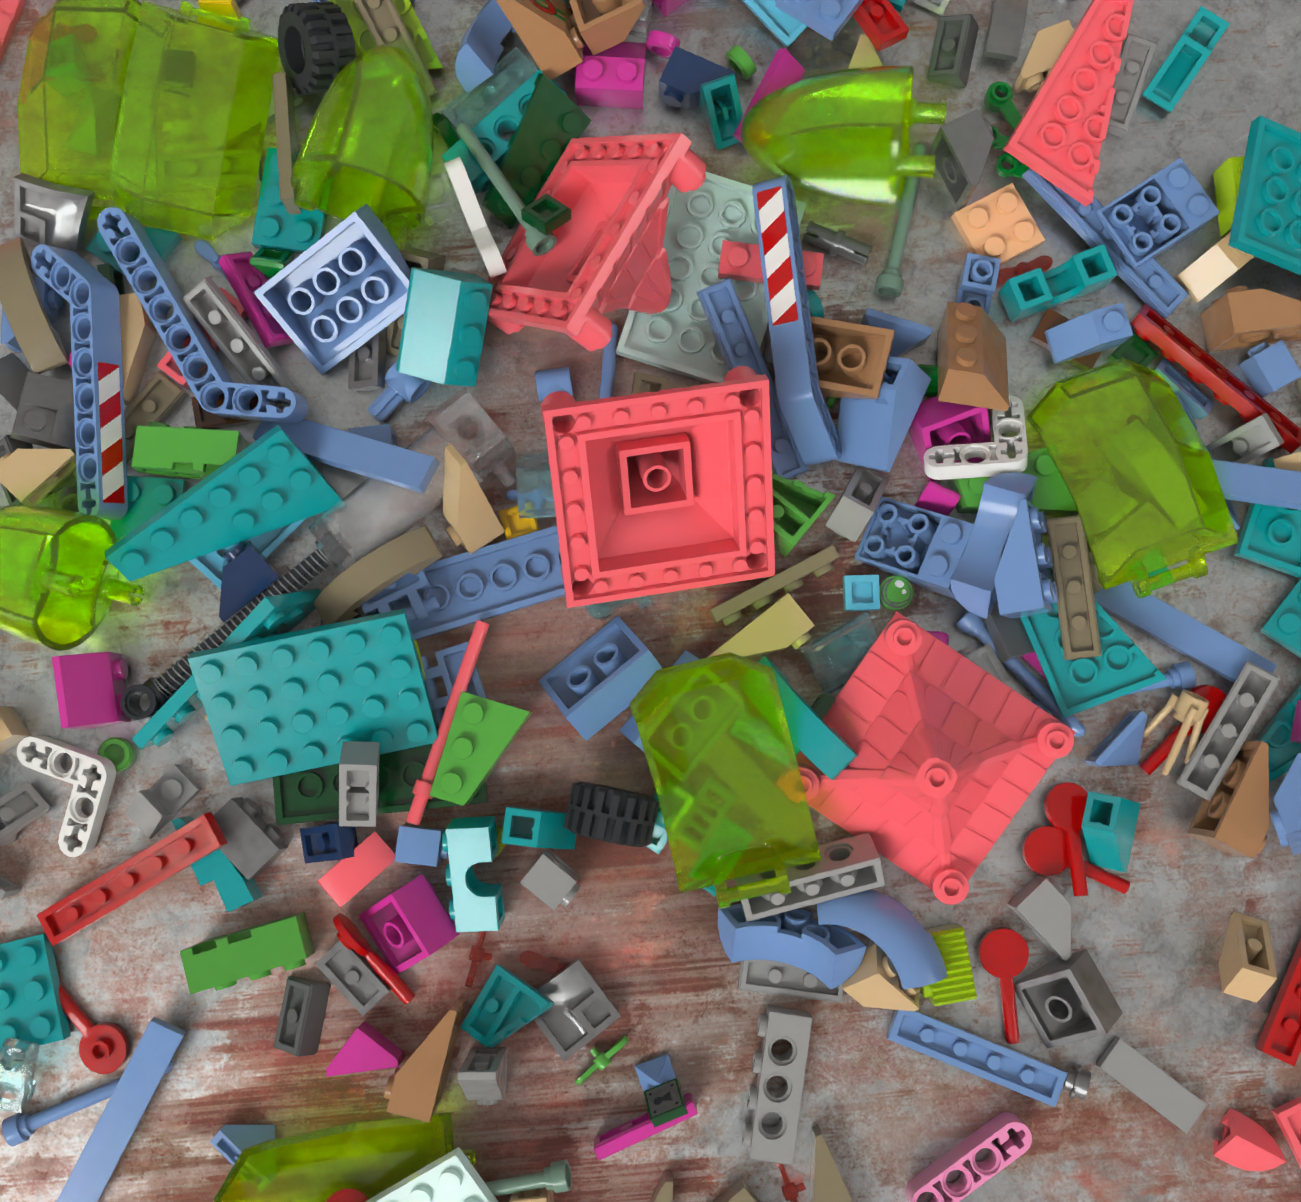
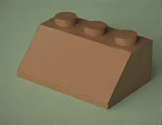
M569 0L579 32L593 56L625 41L645 8L643 0Z
M948 301L938 330V401L1008 411L1009 390L1005 336L981 306Z

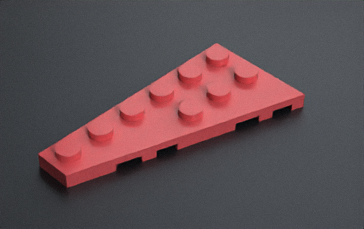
M1134 0L1091 1L1003 148L1004 151L1085 207L1092 203L1095 191L1092 190L1094 178L1099 172L1101 163L1098 160L1102 141L1105 140L1116 90L1113 88L1116 74L1120 70L1122 59H1119L1123 40L1127 36Z

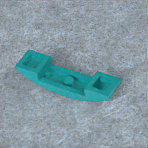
M764 655L741 679L749 693L777 727L831 780H834L858 756L835 729H831L788 683L789 679L767 656Z

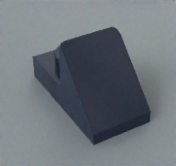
M339 822L300 829L305 864L355 857L353 849L358 846L355 827L339 826Z

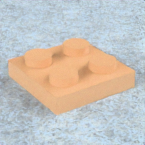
M1013 183L954 212L951 217L970 252L1001 259L1000 266L1042 245L1045 241Z

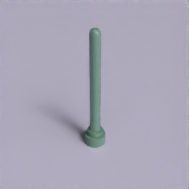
M460 123L457 126V133L525 229L526 244L535 256H541L549 252L557 242L555 235L552 232L544 235L522 220L521 209L526 206L467 123Z
M917 143L914 146L887 268L877 277L875 292L881 296L897 298L902 293L904 280L902 279L900 267L927 152V147L924 143Z
M564 1159L551 1162L550 1166L545 1167L543 1172L485 1182V1184L495 1197L544 1187L548 1191L554 1190L555 1193L571 1191L572 1174L568 1160Z

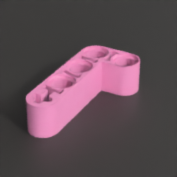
M1004 1112L995 1116L914 1176L907 1183L905 1189L908 1202H917L918 1196L927 1191L932 1192V1198L929 1202H960L1030 1148L1032 1134L1029 1128L1012 1113ZM1013 1128L1015 1136L1010 1139L1007 1131ZM997 1139V1142L1002 1147L998 1149L992 1141ZM989 1148L990 1153L986 1160L981 1162L975 1161L976 1153L980 1149ZM960 1170L961 1175L956 1182H946V1177L950 1171Z

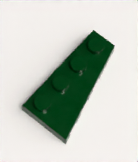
M538 73L531 98L525 103L521 113L523 115L515 134H512L507 145L509 148L502 164L498 166L525 206L529 205L547 181L571 139L579 138L592 121L543 73ZM491 182L482 206L502 224L511 228L517 221V218Z

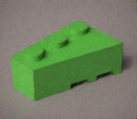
M149 422L148 426L137 425L132 467L139 473L203 480L247 448L249 444L239 431L203 429L194 426L176 428L170 427V425L165 423Z
M1054 445L1029 452L1027 468L1021 473L1037 476L1031 504L1038 507L1039 512L1043 511L1044 516L1067 517L1076 512L1077 509L1057 446ZM991 477L948 480L950 489L961 496L955 506L957 513L977 514L984 483Z
M772 470L774 548L786 557L836 495L826 491L822 493L804 486L805 483L796 479L791 481L773 474L774 471Z
M462 691L429 796L462 806L470 804L501 757L509 749L518 733L533 715V712Z
M305 912L207 939L180 951L190 995L215 987L216 991L236 985V980L248 976L250 981L271 975V969L284 966L285 971L306 965L305 959L315 953Z

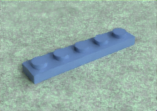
M895 1010L885 1036L888 1040L1053 1107H1056L1068 1074L1058 1067L917 1010Z

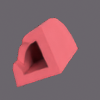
M1232 1108L1222 1117L1220 1122L1225 1124L1226 1127L1222 1133L1221 1141L1214 1139L1213 1151L1215 1157L1234 1167L1247 1171L1274 1169L1286 1162L1280 1147L1273 1137L1258 1123Z

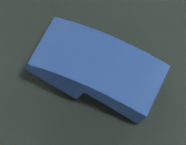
M967 253L955 303H969L981 306L989 315L991 298L996 290L1001 259Z

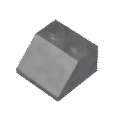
M978 109L942 125L927 154L957 211L966 206L977 188L994 139L989 121L986 118H982Z
M1087 949L1072 953L1067 961L1058 957L1014 982L1015 992L1047 1048L1106 1035L1123 1014Z

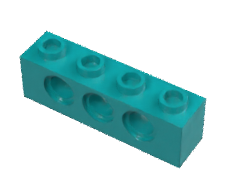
M540 69L472 128L484 148L492 155L491 158L497 166L502 164L509 148L507 145L510 139L507 140L501 137L506 132H516L523 116L521 113L525 103L530 100L534 91V83L538 73H542ZM552 79L551 81L569 98V96ZM462 139L457 141L441 156L443 163L457 157L461 158L475 195L489 189L491 180Z

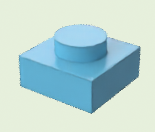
M879 575L843 576L844 611L880 610Z

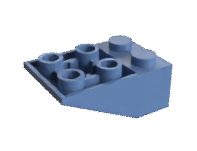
M1180 157L1098 210L1095 214L1135 269L1204 228L1220 212Z
M889 356L878 399L841 398L837 428L841 444V458L836 461L890 472L931 381V378L911 359Z
M881 496L854 558L891 575L904 577L910 583L926 590L956 599L951 591L950 578L963 555L974 524Z
M1026 499L1020 501L994 577L999 613L1001 616L1008 618L1055 612L1053 603L1059 602L1055 581L1051 582L1047 568L1053 567L1049 546L1045 547L1041 533L1047 532L1043 511L1039 512L1038 507H1035Z

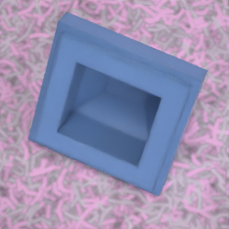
M668 1053L634 1065L643 1091L676 1078Z

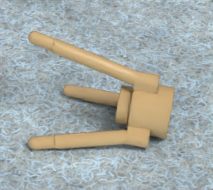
M1183 689L1180 696L1172 693L1167 704L1144 729L1143 737H1146L1173 709L1175 710L1173 717L1183 723L1162 770L1163 775L1169 774L1190 727L1193 726L1184 760L1185 764L1188 763L1196 749L1204 719L1209 712L1207 707L1210 702L1189 690Z

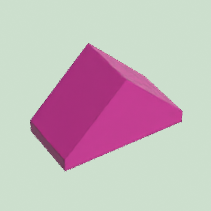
M364 1021L325 1069L326 1077L398 1067L404 1060V1051Z

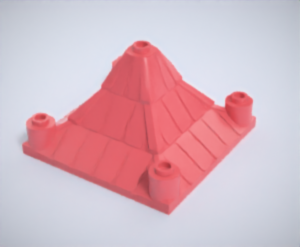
M683 133L572 138L535 199H539L546 193L571 209V220L552 231L557 238V242L549 252L541 256H535L527 246L526 231L520 224L501 256L507 272L493 278L489 276L487 279L489 283L493 284L487 321L506 335L513 332L517 333L524 326L563 332L590 352L604 348L612 337V322L602 314L618 309H627L652 315L665 310L669 305L670 294L672 293L670 267L666 249L663 247L669 206L667 194L671 185L682 193L695 191L703 184L706 178V163L690 149L692 142Z
M738 366L731 369L721 383L665 389L657 392H644L621 397L615 396L592 401L576 402L571 394L564 391L550 393L544 398L540 411L545 426L562 564L560 572L564 584L567 608L775 576L769 379L766 374L757 375L748 366Z
M895 611L822 719L831 729H835L858 756L834 780H831L799 751L777 781V785L785 789L786 794L792 800L805 802L851 835L857 836L869 832L879 854L932 889L940 902L947 905H955L966 898L969 892L968 880L1044 776L1047 769L1056 758L1064 757L1072 750L1075 731Z

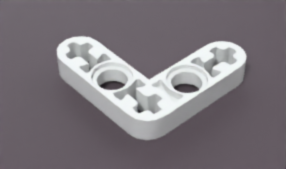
M457 157L444 162L464 217L490 278L506 273L507 270L487 227L461 158Z
M1009 395L1008 411L992 409L994 442L942 445L928 449L923 457L925 474L932 479L945 480L992 477L1001 473H1021L1025 471L1028 465V446L1022 400L1016 396ZM1004 412H1011V418H1005ZM1005 432H1015L1018 435L1014 437H1004L1001 434ZM1008 451H1014L1015 458H1008ZM974 457L984 459L980 463H969L967 460Z
M36 735L24 738L17 747V757L22 765L73 784L59 834L58 843L61 851L68 857H77L90 853L97 843L116 778L115 765L106 757L48 736ZM36 746L37 751L50 754L49 756L36 757V752L32 751V747ZM64 753L69 754L73 761V766L69 772L63 770L60 765V758ZM93 768H97V772L102 774L101 779L96 780L97 775L92 773ZM85 797L89 798L94 805V811L91 816L85 815L81 810V802ZM75 834H78V839L82 841L81 846H77L78 841L73 839Z

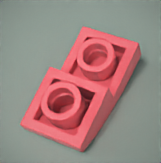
M375 831L353 849L355 857L341 859L317 880L318 884L339 908L395 860V853Z

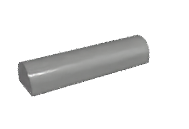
M210 277L203 279L181 299L247 384L279 386L298 392V388ZM275 402V406H276V407H279L280 405H282V404H279V403Z
M1249 661L1246 662L1176 782L1178 785L1210 801L1280 682V677Z

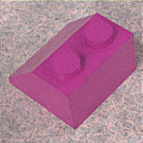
M585 42L583 62L576 65L575 92L577 106L643 109L646 43L621 42L593 56Z
M938 396L920 403L909 428L910 437L923 468L924 453L932 447L992 442L987 408L938 401ZM974 457L968 459L967 461L969 463H980L984 461V459ZM927 476L929 481H938Z
M99 652L52 657L61 728L93 729L131 722V718L124 714L121 708V698L127 690L125 679L128 678V666L121 654Z
M423 874L358 915L388 965L397 974L427 958L460 935L459 932H456L454 921L451 920L450 915L438 900L434 888L427 882Z

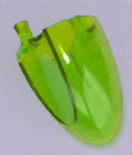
M393 45L371 47L358 54L341 70L326 92L309 125L294 163L290 180L291 186L297 193L294 198L295 205L309 211L317 209L340 221H344L367 203L389 231L399 251L404 250L408 231L421 224L422 216L420 214H425L434 159L433 113L428 88L417 63L403 49Z
M871 66L837 70L797 80L776 89L760 99L743 119L741 140L749 156L760 167L775 177L788 175L794 187L849 203L898 209L902 201L906 177L934 179L936 155H909L911 129L914 127V123L944 125L946 122L947 102H917L916 98H914L913 66Z
M27 505L0 506V630L52 650L65 651L82 644L95 632L105 618L113 600L134 607L140 605L143 598L132 596L131 593L144 595L143 586L118 580L119 571L105 558V551L117 543L116 536L110 525L100 517L71 510Z

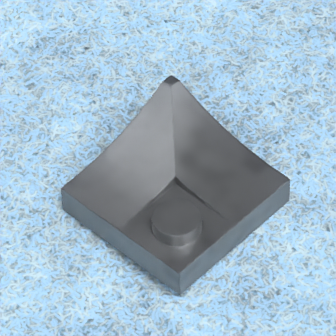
M23 172L14 177L15 239L22 238L25 243L34 247L39 244H45L71 250L83 258L85 233L94 199V192L59 185Z
M28 371L10 438L51 449H70L76 455L73 381Z
M578 957L535 988L553 1001L554 1004L552 1008L535 1018L534 1021L564 1062L621 1017L619 1011Z

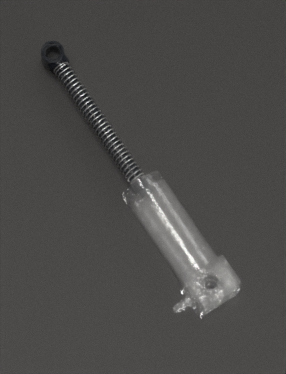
M463 387L426 417L432 427L405 448L433 456L440 463L424 494L374 478H367L325 512L321 518H318L308 526L316 538L315 544L318 549H313L314 552L311 554L308 553L309 556L307 558L303 557L304 560L302 562L298 561L297 566H292L293 569L291 571L287 570L288 573L286 575L282 574L281 579H276L277 582L275 584L272 583L270 588L267 587V590L261 592L260 596H256L254 601L251 600L249 605L246 604L245 608L240 609L238 614L235 613L233 618L230 617L228 622L225 621L222 627L218 626L219 629L217 631L213 630L214 633L212 635L208 634L207 639L203 638L201 644L197 643L198 646L196 648L192 647L191 652L187 651V655L185 657L181 656L182 659L180 661L176 660L175 665L171 664L170 669L166 668V672L164 674L160 673L159 678L150 677L143 684L127 688L121 698V708L124 714L135 720H150L172 697L171 695L192 675L188 662L190 653L219 647L265 597L302 591L303 587L307 588L308 583L312 584L313 579H318L319 574L323 575L324 570L328 571L329 566L333 567L334 565L336 568L340 567L345 571L373 550L405 534L442 504L445 447L449 444H452L466 460L479 483L494 473L505 487L511 486L516 481V477L507 468L505 463L515 456L516 452L510 440L470 392ZM478 433L475 438L467 440L469 435ZM144 694H147L150 698V706L146 711H143L140 707V699Z

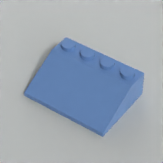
M366 203L253 293L319 373L323 375L405 313L411 271L389 231Z

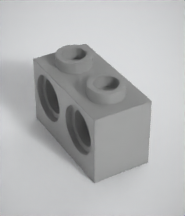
M343 741L339 762V826L376 827L379 805L380 742Z
M547 849L520 883L554 911L559 904L566 907L577 894L580 886L576 882L580 874L550 849Z

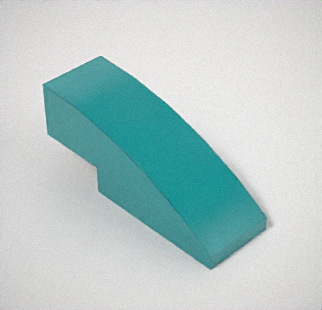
M1201 6L1161 64L1142 96L1171 113L1230 23Z
M191 816L172 820L175 829L178 830L195 819ZM220 849L191 865L200 886L214 881L227 912H231L263 897L255 879L248 880Z

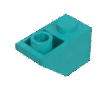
M1088 792L1082 830L1091 864L1127 873L1141 803L1102 793Z
M509 805L505 811L501 843L535 848L575 849L577 834L570 832L563 826L566 812Z

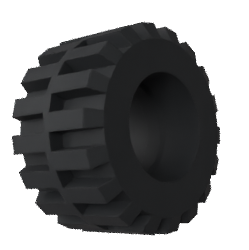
M331 1L292 3L285 6L279 18L278 49L284 72H286L291 86L299 94L303 95L347 90V87H350L352 84V77L355 75L356 51L353 32L345 13H342L341 8Z
M580 781L572 784L563 826L572 833L588 838L632 847H645L651 845L660 802L654 797Z

